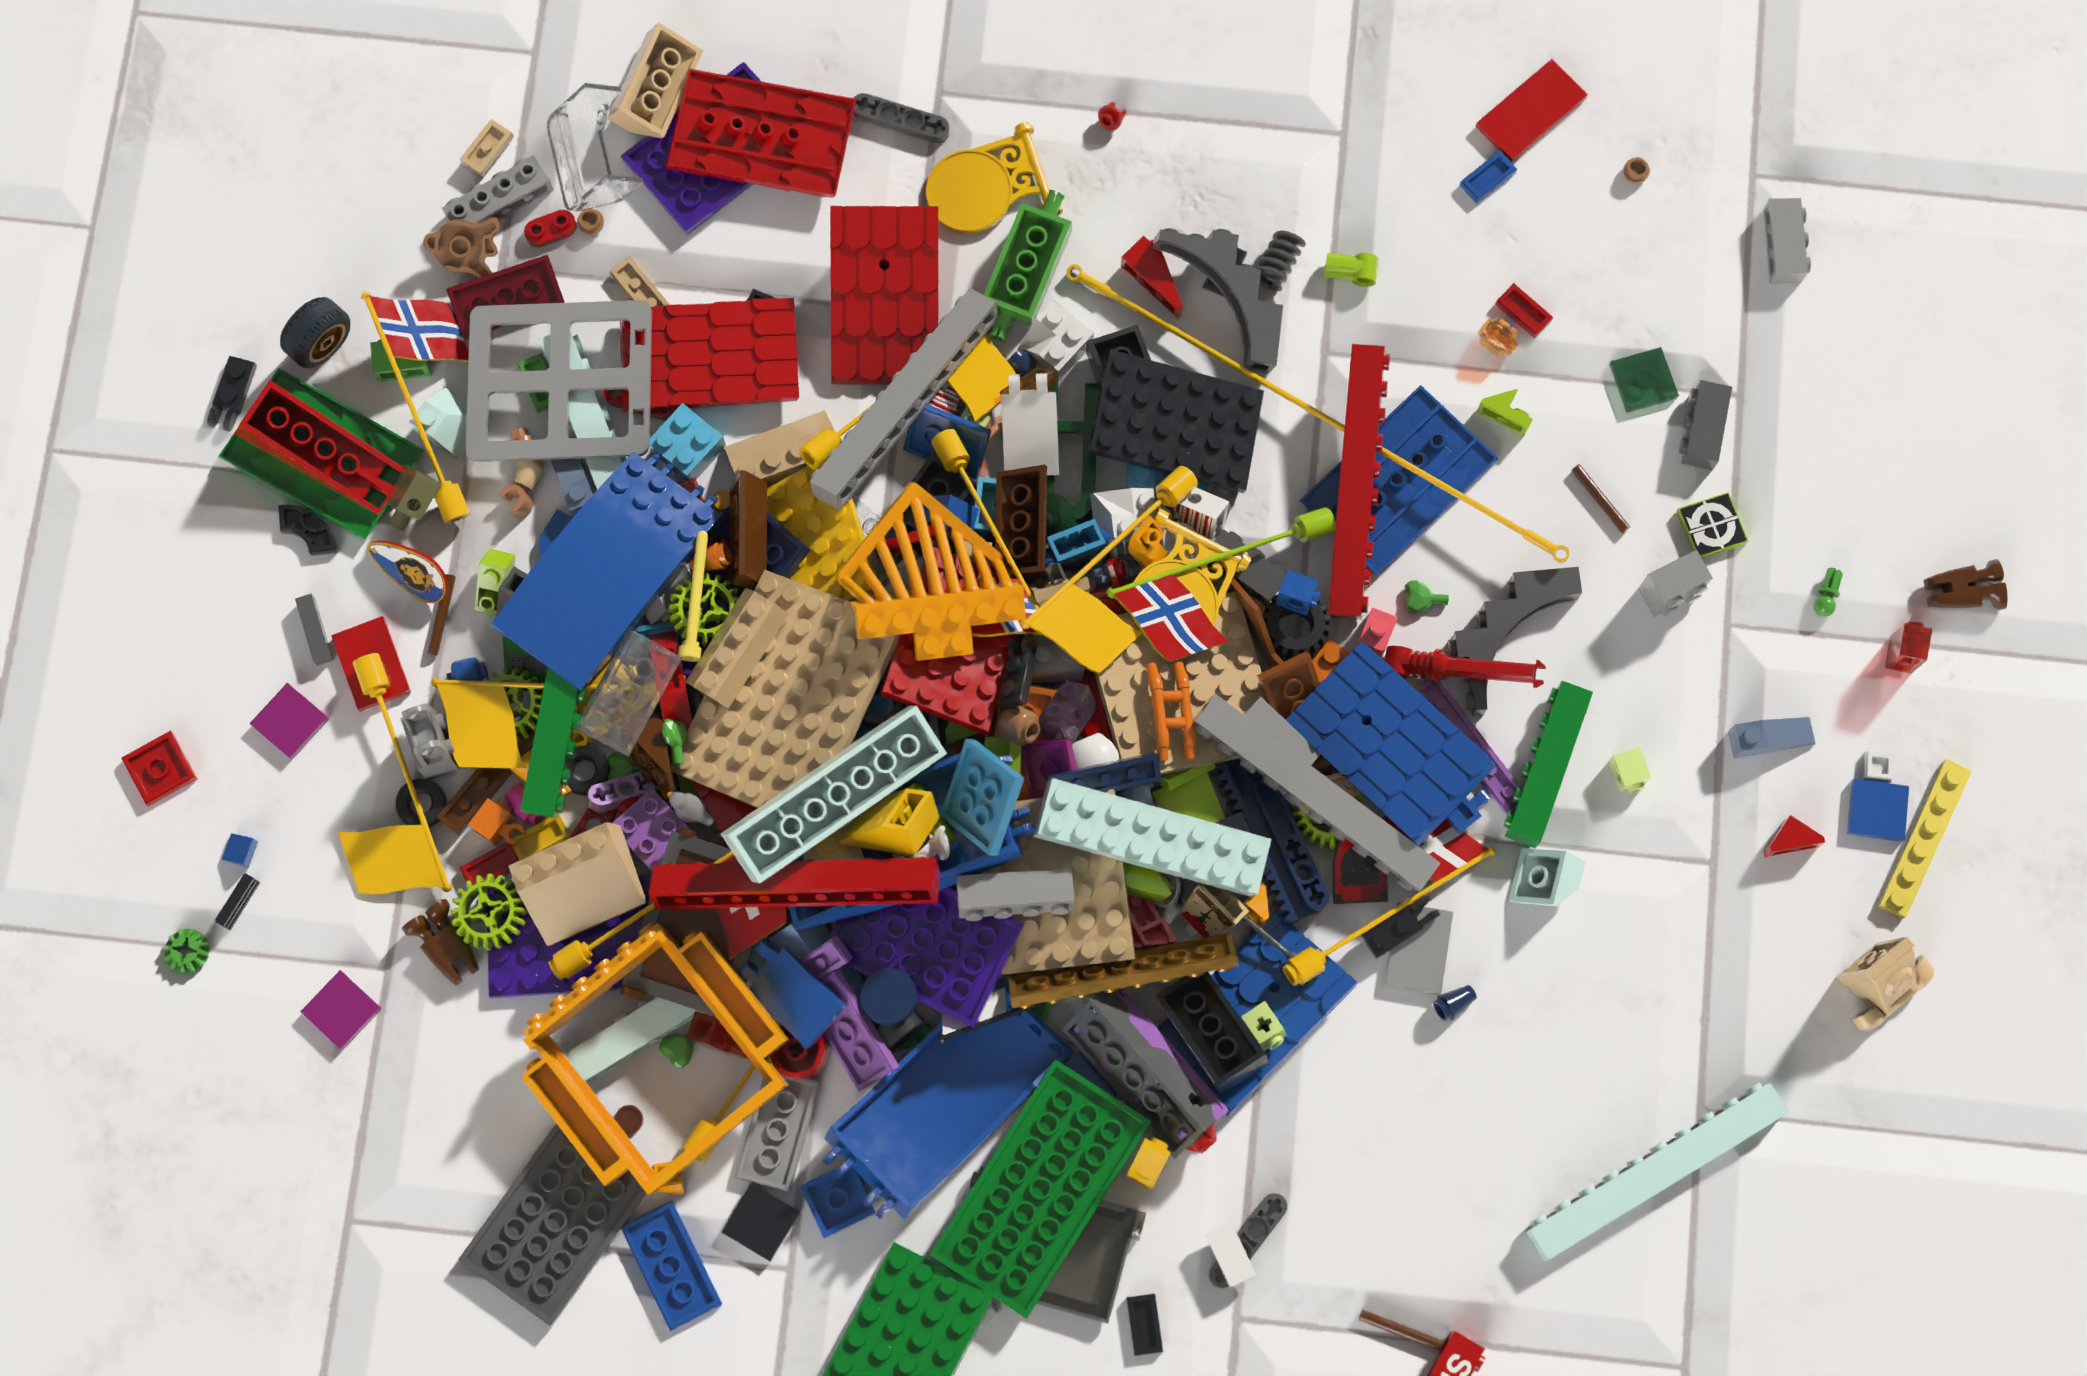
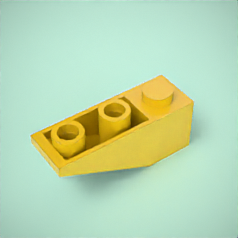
M1154 1137L1151 1141L1145 1138L1126 1176L1152 1190L1171 1154L1170 1151L1166 1150L1168 1145Z

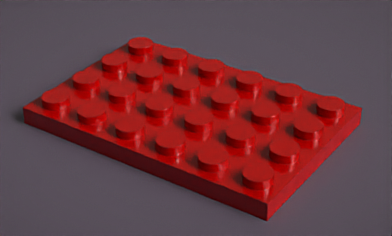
M933 547L940 579L945 580V571L939 549ZM952 554L958 580H963L958 557ZM923 560L920 575L925 592L928 593L927 570L925 560ZM971 562L975 578H981L976 564ZM989 569L992 577L998 578L996 572ZM1027 584L1030 590V588H1032V585ZM913 633L901 634L880 695L908 706H917L921 711L986 735L999 699L1007 657H1009L1007 652L1008 642L1011 638L1017 637L1018 634L991 637L972 636L973 654L920 661L915 659Z

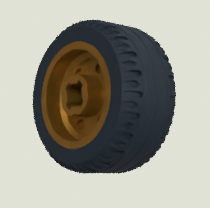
M327 297L314 298L296 310L285 324L280 336L281 349L303 368L319 366L326 362L345 342L350 331V317L333 300Z

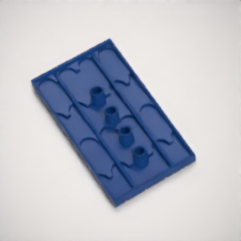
M1422 385L1414 390L1385 418L1384 424H1379V435H1383V448L1461 493H1464L1499 459ZM1377 452L1376 461L1381 462L1380 478L1374 479V488L1378 489L1377 505H1372L1371 515L1376 516L1375 532H1370L1369 542L1374 543L1373 558L1367 559V567L1376 575H1379L1458 498ZM1418 455H1421L1423 457V461L1421 464L1417 465L1415 463V458ZM1341 461L1299 500L1310 512L1328 507L1335 518V522Z
M1361 641L1353 649L1354 651L1350 652L1334 671L1320 683L1315 691L1295 709V712L1293 711L1286 721L1419 846L1497 765L1387 662Z
M1276 910L1269 915L1262 928L1290 952L1293 951L1299 954L1308 947H1312L1315 950L1319 949L1323 952L1294 925H1282L1284 917L1277 916L1276 913L1278 911ZM1254 930L1236 949L1239 966L1232 967V969L1225 972L1215 971L1211 975L1241 1019V1016L1265 1001L1287 1034L1283 1038L1284 1041L1275 1049L1270 1050L1268 1048L1264 1051L1269 1062L1267 1066L1222 1096L1170 1020L1167 1019L1157 1028L1229 1110L1225 1114L1227 1117H1230L1356 987L1357 981L1329 956L1325 957L1324 972L1303 985L1293 986L1283 972V966L1287 964L1286 955ZM1266 1024L1261 1027L1265 1032L1270 1031Z

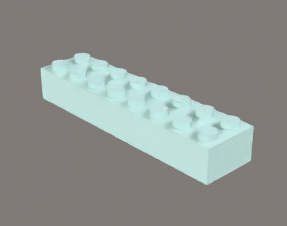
M907 706L722 832L721 835L750 880L755 883H761L947 753L918 707Z
M1054 778L1047 781L1035 826L1036 830L1033 834V837L1250 897L1257 895L1259 892L1271 843L1270 838Z

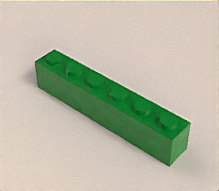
M550 668L547 669L520 811L525 814L557 819L558 813H563L565 806V797L562 796L563 786H568L571 770L567 769L569 758H573L575 754L576 742L572 741L574 730L578 731L580 727L581 714L577 713L579 703H584L586 687L580 691Z
M1563 680L1557 688L1552 687L1547 699V703L1551 704L1549 712H1543L1538 727L1542 728L1540 737H1534L1529 752L1534 753L1531 762L1526 761L1521 773V777L1525 778L1523 786H1517L1512 798V802L1516 803L1514 811H1508L1503 827L1507 828L1506 838L1533 848H1537L1541 843L1593 694L1592 691Z

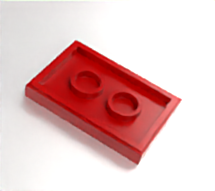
M384 616L331 635L359 712L379 705L377 697L371 698L370 695L363 694L357 678L353 661L362 656L373 653L380 655L390 683L386 693L382 695L384 702L412 692Z

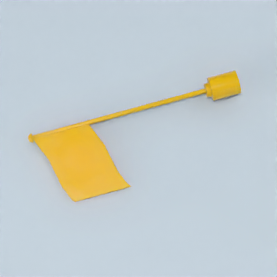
M986 332L948 378L947 382L969 409L974 423H977L1001 403V394H1009L1008 376L1016 373L993 345ZM862 413L838 432L824 428L801 446L799 453L803 461L814 470L821 467L827 461L829 453L833 449H837L842 443L841 436L859 422Z
M1178 466L1156 486V497L1158 500L1029 618L1022 619L1021 626L1024 629L1031 627L1051 639L1076 662L1090 671L1098 674L1102 672L1142 634V631L1125 623L1099 599L1077 587L1074 583L1161 504L1175 507L1198 485L1194 473L1185 466Z
M373 653L362 656L353 661L357 678L364 695H370L371 698L377 697L422 825H392L362 832L338 831L358 892L363 894H386L412 888H441L444 892H449L452 889V884L449 885L382 697L390 683L380 655Z
M651 675V680H646L645 686L587 684L585 686L588 690L645 691V696L650 697L651 702L660 703L655 675ZM437 677L432 679L431 684L434 688L438 687L446 711L449 739L455 751L453 752L455 761L459 767L526 769L518 749L514 715L504 687L544 688L545 683L438 680Z

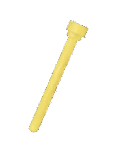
M699 531L697 534L686 639L682 641L678 652V659L689 662H697L701 658V648L699 647V642H697L708 541V534L705 531Z

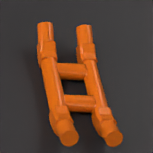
M1182 662L1173 664L1177 691H1162V679L1156 663L1146 665L1156 727L1157 754L1160 761L1168 760V729H1183L1184 759H1195L1196 731L1193 723L1189 691L1190 684ZM1164 702H1180L1181 717L1166 718Z

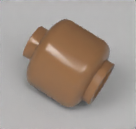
M1021 706L1005 709L998 717V732L1003 739L1011 741L1018 746H1025L1033 742L1039 735V720L1034 712Z

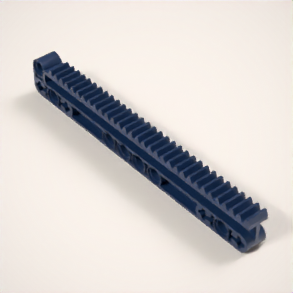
M1139 573L1131 578L1130 584L1134 582ZM1240 758L1216 763V768L1213 769L1211 775L1219 776L1216 782L1217 786H1224L1220 793L1221 796H1229L1225 805L1233 806L1230 812L1231 816L1241 812L1252 834L1271 839L1266 859V865L1270 873L1265 879V885L1271 886L1267 895L1276 896L1271 903L1272 906L1281 907L1276 913L1277 916H1285L1281 924L1293 925L1301 919L1322 912L1329 902V893L1282 793L1278 789L1273 790L1262 781L1264 776L1260 780L1253 779L1249 771L1240 765L1242 761ZM1287 846H1289L1290 848H1294V847H1295V848H1296L1295 853H1293L1292 851H1288V852H1287V851H1286V847H1287ZM1304 869L1307 871L1309 879L1301 880L1297 876L1296 870ZM1310 897L1319 898V903L1317 904L1315 901L1310 902Z

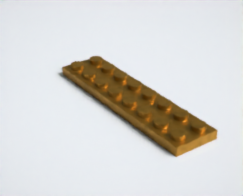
M1231 933L1135 950V959L1008 974L1012 1008H1030L1042 1002L1057 1003L1069 997L1085 998L1092 993L1102 991L1112 993L1123 987H1143L1155 981L1170 982L1182 976L1198 977L1203 975L1204 972L1209 971L1225 972L1232 969V967L1239 966Z

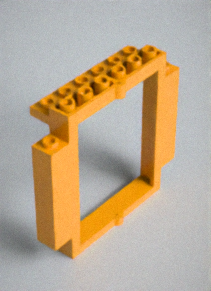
M650 923L639 931L640 937L633 943L629 940L616 950L617 956L610 961L607 958L600 962L594 968L596 973L588 979L584 976L571 986L573 989L571 993L566 997L562 994L555 998L549 1004L551 1009L543 1015L540 1012L526 1022L528 1027L523 1030V1033L526 1035V1038L523 1040L529 1049H536L543 1057L542 1060L539 1057L534 1059L525 1067L527 1072L521 1076L524 1082L604 1186L612 1184L629 1170L648 1195L658 1191L788 1086L768 1060V1057L786 1044L789 1038L707 933L700 932L697 934L696 931L691 933L682 941L684 946L680 947L661 923L655 925ZM662 947L763 1076L768 1085L656 1174L552 1039L551 1035Z

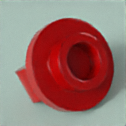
M1114 102L1104 105L1098 111V119L1101 125L1112 131L1121 126L1127 113L1126 110L1119 112L1115 108L1116 103Z

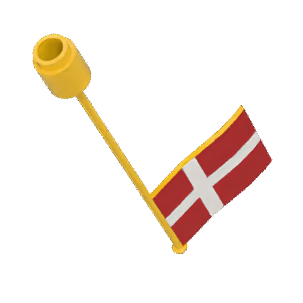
M1387 816L1382 818L1385 822H1387L1389 825H1391L1393 828H1395L1397 831H1399L1401 834H1403L1405 837L1411 840ZM1444 819L1419 845L1421 849L1440 862V865L1429 879L1434 883L1324 952L1308 947L1287 960V964L1283 966V972L1287 980L1293 986L1303 985L1325 971L1326 956L1487 856H1494L1496 853L1495 848L1492 846L1485 847L1464 832L1459 835Z

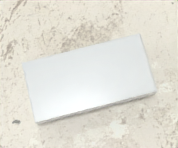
M1231 1222L1205 1234L1230 1288L1256 1276Z

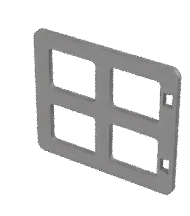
M644 300L475 307L470 314L466 423L467 456L475 462L628 457L632 452L639 456L645 455L650 447L652 309L650 305ZM630 321V364L628 367L570 369V336L573 323ZM551 325L550 366L547 370L490 371L491 329L493 326ZM644 331V345H636V332ZM629 390V426L626 436L601 438L568 437L569 394L572 391ZM499 393H549L548 436L545 439L488 440L490 395ZM643 410V425H634V411Z

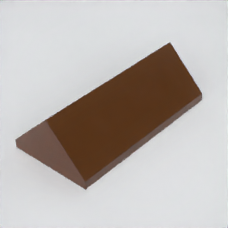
M1045 464L996 472L995 527L1025 582H1035L1045 573L1047 466ZM995 539V549L1003 555V563L1009 577L1017 579Z
M746 470L739 471L729 489V549L732 553L733 562L729 564V581L731 583L728 590L737 588L738 592L744 591L745 588H756L763 571L767 570V482Z

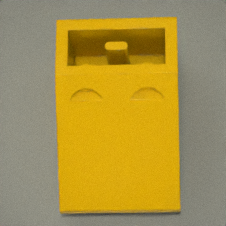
M906 788L885 796L853 819L840 838L839 843L915 856L940 818L932 792Z

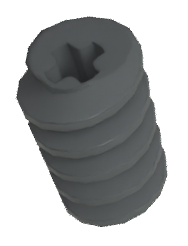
M1276 231L1273 234V240L1268 244V249L1264 251V257L1259 260V266L1255 268L1261 270L1260 283L1273 291H1281L1283 287L1278 282L1286 283L1287 277L1283 273L1291 274L1292 269L1289 265H1296L1297 260L1293 256L1301 255V250L1298 247H1305V240L1289 231Z

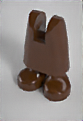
M1998 559L1989 560L1986 567L1981 570H1976L1975 566L1971 565L1939 573L1923 580L1925 590H1943V593L1927 598L1928 607L1975 608L1982 606V600H1990L1993 607L1997 610L2007 608V586L2005 582H2002L2004 571ZM1981 582H1988L1993 585L1980 587V585L1977 584Z
M442 899L429 907L425 912L428 918L436 925L440 931L435 935L424 915L411 919L401 929L405 935L418 936L425 942L420 946V949L434 966L451 983L457 986L463 982L459 971L452 964L457 958H461L464 966L467 967L472 975L480 969L470 944L463 941L464 936L456 934L460 926H453L448 920L450 903L447 899Z

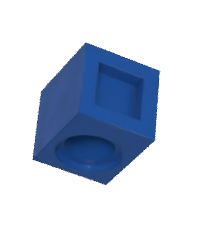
M1287 570L1278 592L1276 605L1307 616L1310 607L1316 608L1321 595V592L1317 591L1319 580Z

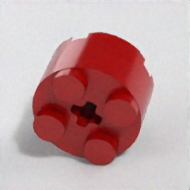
M783 1025L780 1026L781 1030L789 1038V1041L769 1056L775 1069L780 1074L790 1078H809L818 1075L827 1065L831 1054V1046L824 1034L811 1048L806 1049ZM796 1045H801L804 1048L803 1054H799L795 1050Z

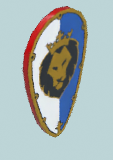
M372 541L367 545L369 555L380 569L419 600L430 604L438 603L446 597L448 592L446 575L440 565L430 556L390 541Z

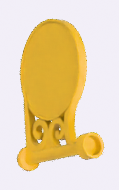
M1029 122L1017 124L1014 136L974 149L956 151L947 155L935 165L927 180L926 198L928 206H938L940 224L959 233L972 234L983 232L998 224L1016 201L1029 195H1041L1043 204L1040 206V210H1042L1050 189L1031 137L1035 130ZM1009 146L1017 147L1021 152L1019 159L1013 163L1006 160L1008 155H1011L1013 160L1017 159V152L1012 148L1004 149L1000 154V160L989 154V152ZM1026 173L1032 174L1037 186H1031L1029 176L1024 175L1021 177L1024 184L1017 183V177ZM1061 206L1056 216L1062 214L1063 210Z
M1159 508L1153 519L1161 530L1165 529L1175 535L1173 549L1166 558L1144 568L1134 582L1229 551V549L1168 519L1170 513ZM1183 539L1196 545L1197 556L1195 559H1188L1184 555L1186 551L1187 555L1191 556L1194 553V548L1189 544L1182 546ZM1245 551L1242 555L1235 554L1214 561L1221 563L1226 571L1218 594L1211 582L1218 580L1222 575L1223 569L1218 563H1213L1210 567L1212 570H1215V574L1210 573L1207 569V564L1199 566V568L1196 567L1174 575L1195 597L1213 626L1216 623L1219 607L1235 571L1245 572L1251 561V557L1247 556L1248 553ZM1131 616L1138 630L1142 631L1136 623V621L1134 620V618Z

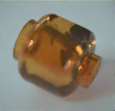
M1502 317L1489 318L1478 332L1480 345L1496 357H1500L1505 353L1510 355L1519 344L1516 340L1518 336L1517 328Z

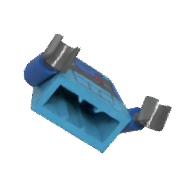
M1095 519L1047 537L1048 548H1046L1045 571L1050 583L1054 584V580L1058 578L1065 579V570L1095 558L1103 547L1106 548L1115 537L1106 530L1099 528ZM1124 539L1110 551L1112 558L1116 559L1118 558L1117 555L1120 554L1127 555Z

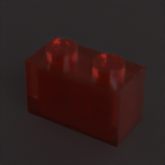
M1910 621L1904 623L1890 636L1885 668L1910 674L1916 671L1927 661L1932 629L1924 627V624L1920 622Z

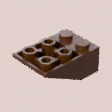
M647 705L620 722L622 730L620 738L627 751L624 754L628 762L633 767L636 765L640 769L644 780L647 783L652 782L656 786L659 796L665 801L669 800L668 792H676L674 773L671 768L672 759L669 746L662 734L663 721Z

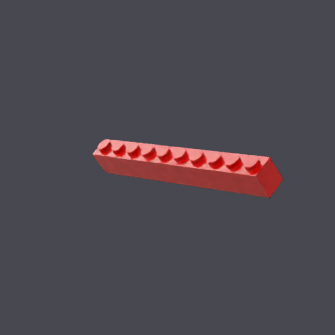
M1352 344L1328 606V615L1333 618L1362 620V614L1368 613L1369 597H1365L1364 592L1365 586H1370L1371 570L1367 569V559L1373 558L1374 543L1369 542L1370 532H1375L1376 516L1371 515L1372 505H1377L1378 489L1374 488V479L1380 478L1381 462L1376 461L1377 451H1382L1383 435H1379V424L1385 423L1386 408H1381L1382 397H1387L1388 381H1383L1384 370L1389 371L1390 354H1386L1385 346Z
M897 857L890 859L863 858L861 860L834 859L830 861L805 860L791 861L763 882L755 883L750 880L740 863H667L665 865H654L649 895L656 910L938 903L941 873L936 858L929 857L910 859Z

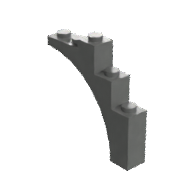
M1172 228L1160 229L1154 237L1153 249L1173 254L1192 264L1216 285L1231 306L1240 328L1244 348L1243 367L1248 370L1269 374L1277 366L1283 305L1276 304L1271 299L1258 300L1261 270L1254 269L1249 264L1236 265L1239 235L1232 234L1227 229L1213 230L1207 238H1204L1201 234H1182Z
M1579 567L1513 572L1509 581L1506 582L1507 597L1512 599L1484 602L1480 611H1477L1478 626L1483 627V629L1455 631L1451 638L1452 640H1448L1449 656L1493 661L1503 640L1522 621L1536 612L1553 605L1579 599L1582 594ZM1463 678L1464 682H1468L1469 692H1466L1467 708L1472 709V716L1484 715L1487 710L1488 680Z

